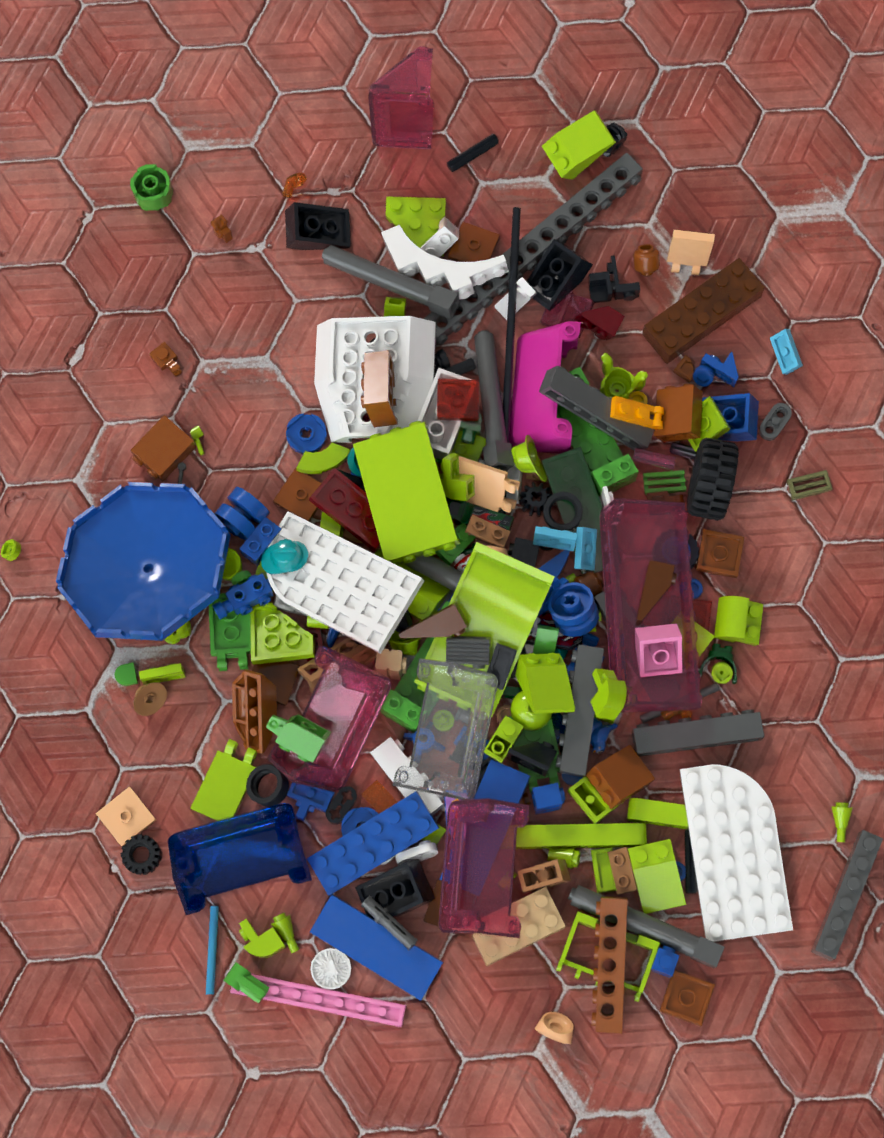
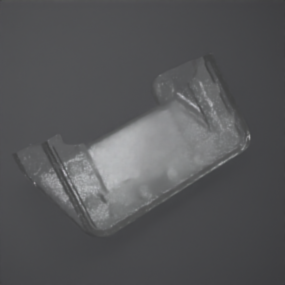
M419 658L417 676L419 680L426 682L427 685L410 766H401L397 769L393 786L470 801L476 793L483 751L498 686L497 678L494 674L457 663Z

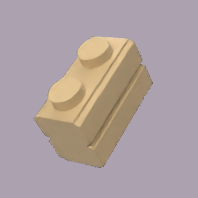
M383 649L381 654L377 652L375 668L378 678L390 677L391 679L400 680L402 674H406L407 657H403L401 650L392 649L389 651V649Z

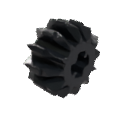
M611 123L606 126L616 143L603 153L604 156L610 157L615 154L627 139L625 129L617 123Z
M532 482V488L525 485V491H521L519 494L521 497L519 504L524 505L522 511L530 510V517L534 512H536L537 517H540L541 511H544V504L553 495L548 494L550 492L549 487L543 489L544 483H540L539 487H536V483ZM533 497L535 499L540 498V502H538L537 500L533 502Z

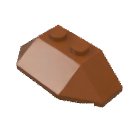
M244 670L232 682L233 723L244 742L245 749L249 747L256 750L257 753L263 754L274 734L266 726L272 715L277 716L276 686L264 674Z

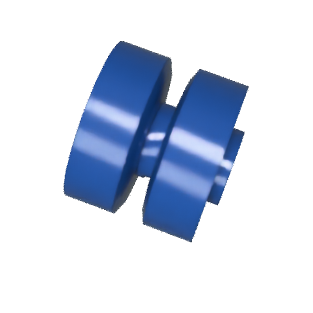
M236 486L227 497L232 506L222 503L214 514L231 534L246 541L256 529L251 521L260 524L265 517L269 516L270 512L253 495Z

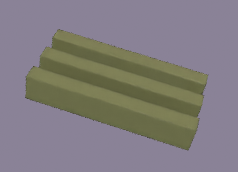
M827 470L786 481L792 501L829 492L833 489ZM824 477V480L794 487L793 485L795 483ZM826 484L825 487H821V488H817V489H812V490H808V491L796 493V491H800V490H804V489H808V488H812V487H816V486H820V485Z

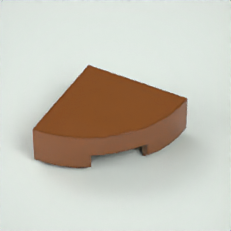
M685 354L673 372L688 383L692 381L694 368L691 359Z

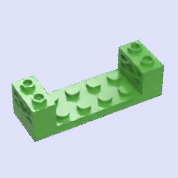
M581 367L569 372L573 376L583 379L589 385ZM557 405L556 418H563L571 423L572 439L570 446L572 449L581 447L598 496H601L602 487L607 486L608 492H614L636 481L638 469L629 454L623 456L613 437L563 406Z
M446 601L441 610L447 607L450 602ZM427 637L408 667L406 674L403 675L394 691H389L380 705V713L412 733L421 729L439 700L436 697V692L429 690V693L418 689V684L414 683L434 637Z

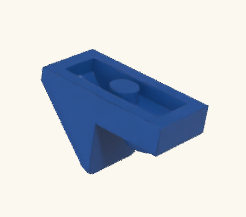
M731 351L724 363L718 357L706 353L701 360L700 366L707 365L711 367L714 371V376L735 387L739 377L733 352Z

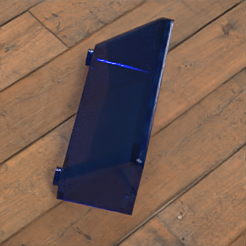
M289 803L274 805L172 834L168 839L172 877L186 915L201 911L206 905V897L289 875L291 882L296 884L312 880L295 812Z

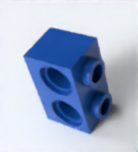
M265 517L240 547L242 556L258 567L263 553L282 528Z
M558 783L532 788L531 797L535 815L561 810L565 794L563 787L559 788Z

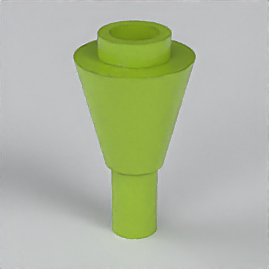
M836 802V806H831L837 828V842H845L846 828L853 807H849V803Z
M285 912L273 918L274 922L271 925L283 940L286 941L291 953L298 951L299 948L294 939L291 916H286Z

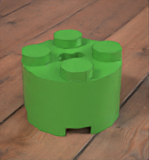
M155 164L139 167L130 180L131 190L137 204L145 211L159 210L168 206L173 196V187L167 171L157 167Z

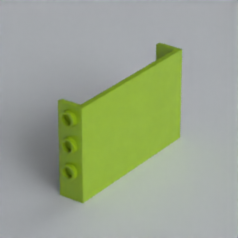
M421 421L412 422L406 428H393L389 431L390 433L383 435L381 433L371 435L370 439L353 444L383 557L393 564L403 561L404 563H410L415 561L416 557L422 555L430 557L435 555L436 551L442 549L444 551L453 550L456 548V545L461 544L456 535L427 432L429 429L426 423Z

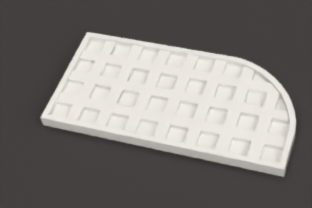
M287 511L279 524L282 530L268 547L284 539L299 541L307 548L308 559L299 570L280 574L267 573L272 589L288 606L381 654L424 583L423 578Z
M705 765L679 769L705 938L714 942L793 930L775 812L766 792L750 776L732 767Z

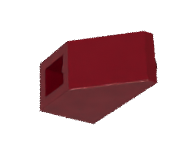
M610 306L582 312L576 315L574 320L581 322L580 327L591 330L599 339L608 340L615 336L625 316Z

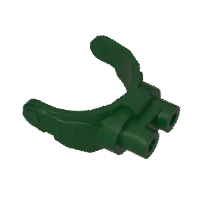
M712 644V650L709 651L707 659L702 663L698 671V677H702L703 667L706 663L712 660H722L732 668V684H736L737 668L734 663V655L732 654L733 647L724 646V648H721L720 644Z

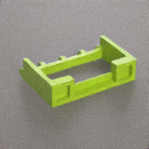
M578 911L556 971L560 972L563 964L577 969L574 977L579 979L581 971L593 975L594 970L565 959L576 927L579 923L595 929V925L600 924L597 918ZM626 932V942L651 951L639 987L624 982V988L637 992L634 1001L639 1002L660 942Z

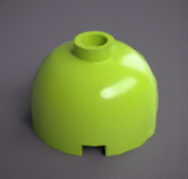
M523 691L517 693L512 700L510 707L511 717L514 721L524 726L523 730H540L547 725L552 717V713L534 714Z

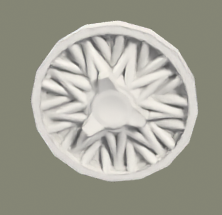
M329 948L315 955L310 971L317 985L324 989L333 990L340 988L348 981L351 974V964L343 952L338 949Z

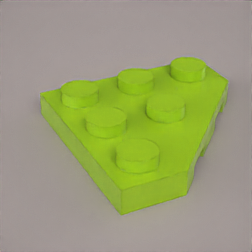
M386 197V219L395 226L400 225L406 236L419 248L439 230V222L445 217L446 198Z
M272 603L263 606L257 604L252 607L253 610L250 612L251 662L253 665L315 658V641L310 632L301 628L297 622L279 611Z

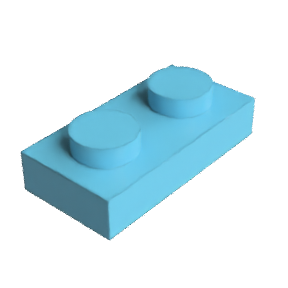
M784 329L770 337L782 374L787 375L803 366L790 329Z
M536 526L533 545L574 551L577 533Z
M577 527L574 569L595 571L597 529Z

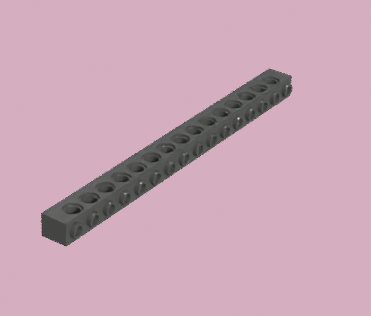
M625 153L519 240L518 261L522 264L518 265L517 281L528 270L532 271L535 269L553 239L565 244L569 236L580 232L586 222H592L597 217V213L602 209H608L614 199L617 197L621 198L631 185L635 186L641 181L643 168L628 153ZM622 176L625 180H619L616 177ZM607 188L610 192H604L602 189ZM593 200V201H595L596 203H595V204H589V203H587V201ZM578 212L581 216L576 217L572 213ZM563 224L566 228L560 229L557 226ZM547 236L550 237L552 240L545 241L542 238ZM511 247L502 254L508 266L509 272L504 273L507 276L505 278L495 277L482 285L474 286L475 294L460 300V305L457 310L462 312L460 315H453L450 320L431 312L424 318L436 322L435 346L445 343L452 332H458L463 327V323L468 319H474L480 309L490 306L496 296H501L508 290ZM535 249L537 252L529 253L527 250ZM489 285L492 289L484 290L482 287ZM469 298L477 299V301L474 303L468 302L467 300ZM443 322L446 323L447 326L440 328L437 326V324Z

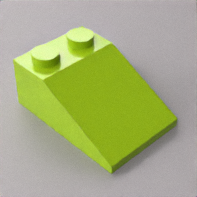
M594 110L556 133L542 145V148L561 178L573 180L614 145L616 141L598 113Z
M529 653L519 655L515 676L533 713L575 712L567 668L560 653Z
M671 839L628 848L643 913L648 914L686 905Z

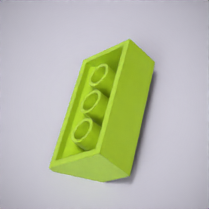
M379 548L374 554L384 559L382 549ZM400 562L396 563L395 565L424 580L408 608L409 614L421 621L436 613L450 590Z

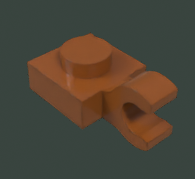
M221 214L212 220L210 224L214 228L215 235L219 239L223 238L227 243L233 238L231 230L227 227L228 221Z
M165 341L149 353L151 359L162 371L168 368L175 377L182 373L180 366L175 362L178 359L177 355Z

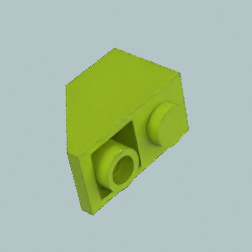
M505 715L483 753L502 764L507 757L509 748H513L523 732L524 726Z

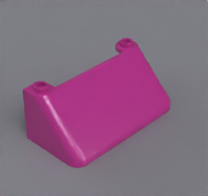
M568 321L519 336L516 349L509 443L512 444V448L525 442L526 436L530 435L537 452L561 454L570 451L572 439L571 423L566 419L556 418L558 403L541 394L539 390L546 371L556 366L561 367V358H566L567 353L571 349H577L581 322Z

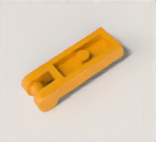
M619 396L612 397L611 418L651 429H663V421L661 419L662 415H664V407L652 406Z

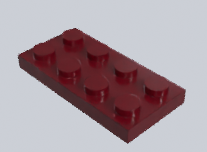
M334 468L311 495L309 501L371 550L375 551L380 542L367 494Z

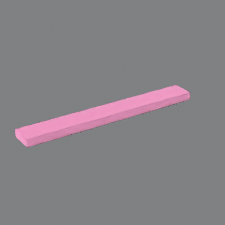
M251 974L270 988L263 1000L402 1027L406 1005ZM231 987L230 993L247 996L242 991H237Z

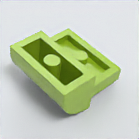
M740 596L720 597L718 600L714 638L732 643L737 641L753 646L759 645L763 604L749 601V598Z
M584 776L567 790L594 824L603 820L619 806L617 805L610 809L596 788L590 783L587 776Z

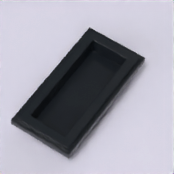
M497 643L483 683L503 690L517 650Z

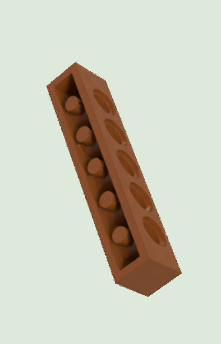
M601 896V902L596 901V915H600V924L595 925V937H599V946H595L594 959H598V968H594L593 981H598L597 990H593L592 1003L597 1004L596 1012H592V1026H596V1032L622 1034L627 898ZM609 914L615 915L618 919L617 923L613 926L605 922V917ZM606 937H614L617 944L612 948L607 947L604 944ZM606 959H613L616 966L612 970H607L603 966V962ZM611 981L614 983L615 989L611 992H606L602 988L603 983ZM609 1003L614 1007V1011L611 1014H605L601 1007Z

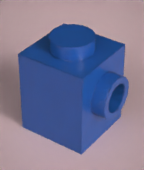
M667 946L658 948L650 971L671 978L680 955L675 954V949Z

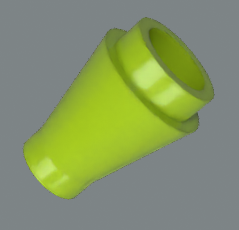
M550 848L548 861L564 859L568 868H578L580 851L575 848Z

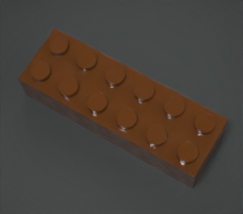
M739 257L645 324L642 335L665 363L668 364L762 296L765 287Z

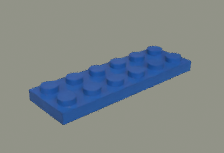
M415 791L313 854L307 860L328 896L436 831L439 829V826L418 791Z

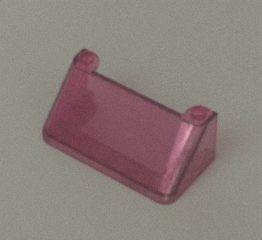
M417 47V49L409 53L369 86L368 99L372 142L374 145L380 147L431 149L434 101L430 98L433 48Z
M320 645L314 659L316 665L322 668L323 671L302 716L332 733L320 755L313 763L300 760L297 757L298 754L292 751L286 752L279 748L278 743L272 748L267 760L293 783L337 792L346 785L392 684L385 675L328 647Z
M489 798L458 800L450 804L447 814L439 910V928L442 932L520 938V920L516 916H511L517 828L524 827L529 821L530 805Z

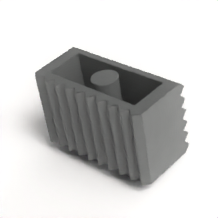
M447 637L446 664H451L452 668H464V664L472 665V668L484 669L485 665L490 664L491 637Z

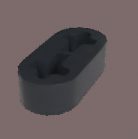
M345 786L341 788L328 806L326 817L331 824L342 823L344 816L356 803L357 793L352 787ZM349 791L352 792L351 797L353 799L347 800L344 805L341 804L344 800L342 794H347ZM339 806L342 807L339 811L341 817H336L334 820L331 819L332 814L330 812L332 810L336 811Z

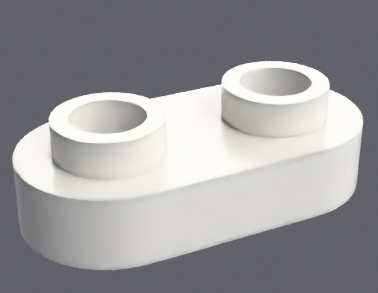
M426 840L420 842L419 846L403 850L395 856L397 865L399 866L411 860L419 859V861L434 857L438 854L436 843Z

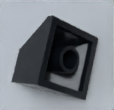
M534 742L509 748L507 759L546 777L557 751L554 750L555 746L548 742Z

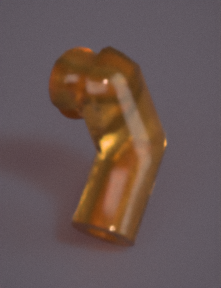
M300 172L289 176L286 179L282 195L286 198H291L293 190L306 182V175Z
M678 703L660 712L665 721L675 715H681L682 718H690L693 714L687 704Z

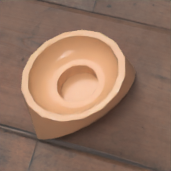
M548 1012L542 1016L535 1030L552 1040L571 1044L574 1025L567 1016L558 1012Z

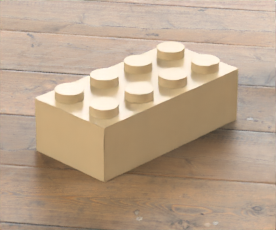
M547 887L468 925V929L486 967L566 927Z

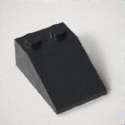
M293 202L285 210L286 248L322 250L330 245L340 249L351 247L349 209Z
M553 239L526 281L537 293L533 299L551 311L583 281L593 264L564 243Z
M419 859L407 861L355 887L361 903L367 897L372 896L381 907L389 910L388 913L393 918L435 900ZM365 910L366 915L375 919L369 912Z

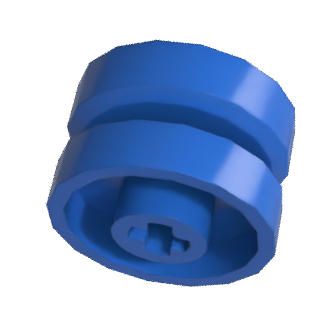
M577 582L563 584L557 587L548 599L549 612L556 628H559L561 634L569 637L583 636L597 625L599 610L590 588Z

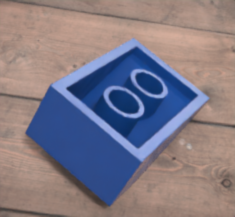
M752 394L711 397L731 428L717 440L737 442L757 440L759 401Z

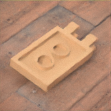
M673 230L667 256V262H672L671 272L679 273L680 265L692 266V275H699L700 267L707 266L715 234Z
M459 456V474L474 475L475 495L466 502L495 512H499L502 509L505 512L511 513L512 509L516 508L517 501L506 498L505 492L515 494V491L519 490L521 482L507 478L508 472Z

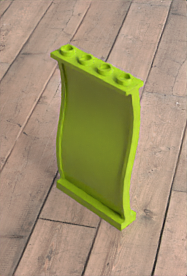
M476 542L449 605L457 602L468 622V626L465 628L466 632L459 636L491 637L490 662L497 643L517 650L505 684L506 687L555 576ZM434 637L414 683L418 684L417 688L426 693L432 690L437 693L436 697L447 702L450 698L457 702L456 706L464 710H468V707L476 710V715L487 719L488 716L493 717L505 687L503 690L483 683L489 665H485L484 669H475L469 664H464V668H452L451 664H446L447 637Z

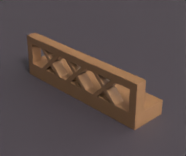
M348 637L297 669L299 674L308 682L310 692L317 696L374 661L377 652L365 645L356 644L353 639ZM346 647H353L349 652H342ZM328 658H336L331 663H324ZM312 668L318 669V671H316L312 675H309L307 673V671Z

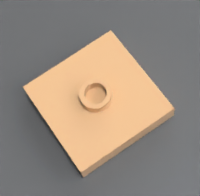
M130 786L96 813L121 847L125 846L127 839L130 840L132 836H138L156 821Z

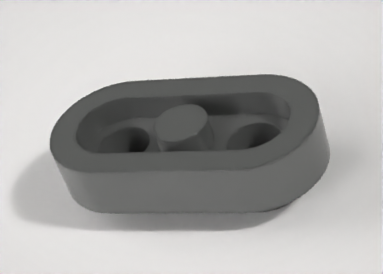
M775 404L761 423L759 434L764 440L772 441L776 439L788 423L792 411L787 404ZM777 413H782L784 417L779 418ZM766 429H771L773 433H767Z

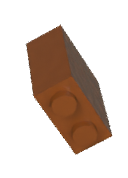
M690 383L684 384L681 387L666 386L665 389L657 390L656 406L664 407V415H662L661 419L663 421V429H654V437L662 442L700 438L703 391Z
M164 415L130 451L134 456L132 460L140 467L144 465L148 469L147 473L153 479L159 478L163 482L178 467V464L182 463L196 448V444L192 438Z
M630 744L596 764L586 774L590 783L596 788L610 809L645 789L655 780L652 773Z

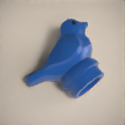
M596 717L594 718L590 744L593 746V753L602 754L605 751L609 733L618 727L616 723L603 725Z

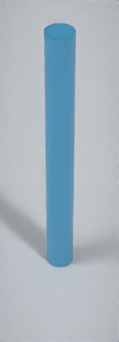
M210 906L206 995H214L219 906Z

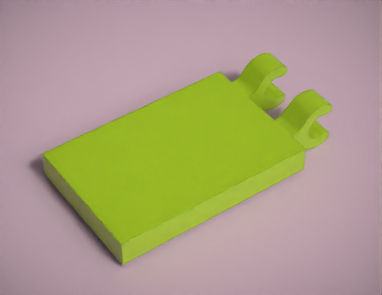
M231 739L228 740L224 753L217 751L190 808L229 827L247 791V779L256 768L252 766V763L257 755L256 750L248 747L243 761L234 758L233 755L238 747V743Z

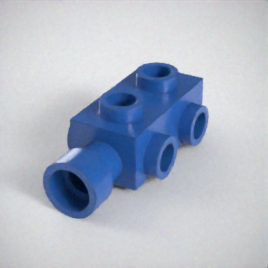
M263 573L253 575L243 584H236L230 587L225 592L226 601L222 603L219 601L212 606L220 620L227 617V614L232 611L236 615L240 613L241 615H247L253 610L252 607L260 604L263 606L271 601V597L274 596L273 589Z

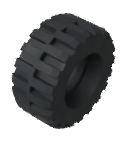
M712 438L701 440L695 456L688 489L687 512L690 515L717 521L725 517L737 473L739 449L735 443Z

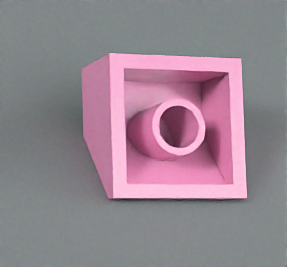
M677 624L635 628V648L640 677L682 673V635Z

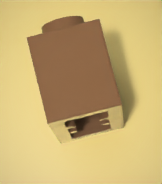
M556 859L518 871L523 892H534L544 887L548 888L571 881L566 860Z

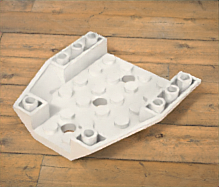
M413 316L331 318L317 325L314 384L331 442L352 443V438H370L371 435L378 433L383 435L390 433L389 431L393 428L409 427L410 423L418 421L434 380L436 322ZM369 334H376V339L373 342H366V337ZM389 350L394 363L395 387H393V399H396L397 406H393V411L398 419V425L374 428L371 420L364 422L362 419L367 411L361 405V396H364V391L361 387V379H364L361 363L364 362V353Z

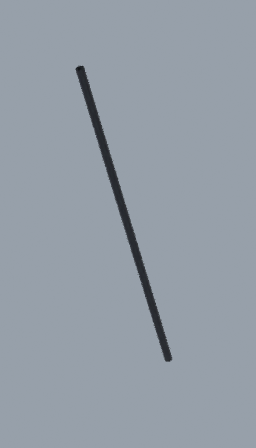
M514 207L512 214L503 414L507 443H509L517 296L516 282L521 208ZM502 509L499 511V513L506 514Z

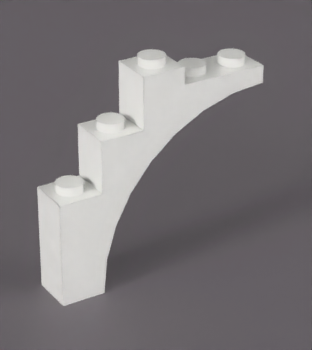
M400 225L381 232L385 246L399 273L412 277L420 272L425 284L433 287L436 285L442 286L447 283L451 291L458 293L459 300L466 299L470 295L475 294L474 286L482 285L492 278L501 277L504 273L509 272L504 255L475 262L445 260L428 254L416 246L406 236Z

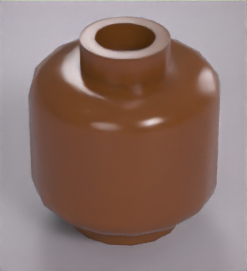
M650 244L640 245L633 253L634 269L644 276L652 275L653 272L657 271L660 267L658 249Z

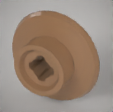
M149 683L140 686L135 693L133 702L135 712L141 716H150L156 713L166 701L167 690L165 686L160 683Z

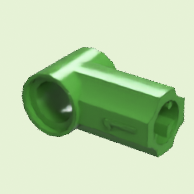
M235 962L223 981L237 991H242L255 1002L260 1003L270 988L252 976V973Z

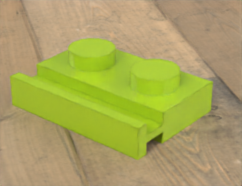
M181 663L139 671L140 680L143 684L186 678L185 669Z

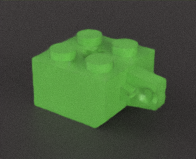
M299 714L292 716L289 720L272 715L266 728L278 736L275 742L279 744V748L286 752L292 751L298 754L297 757L307 763L309 761L313 763L332 733Z

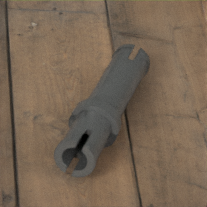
M372 896L367 897L361 904V907L375 918L374 921L384 926L408 951L418 942V939L388 913L389 910L387 908L381 907Z

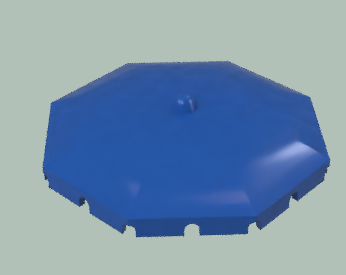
M128 482V486L122 487V485H119L100 499L101 505L99 507L92 505L72 520L74 524L71 528L68 527L63 547L65 558L61 557L56 577L57 588L95 637L163 641L219 598L231 535L192 487L189 488L186 484L160 483V487H157L153 483Z

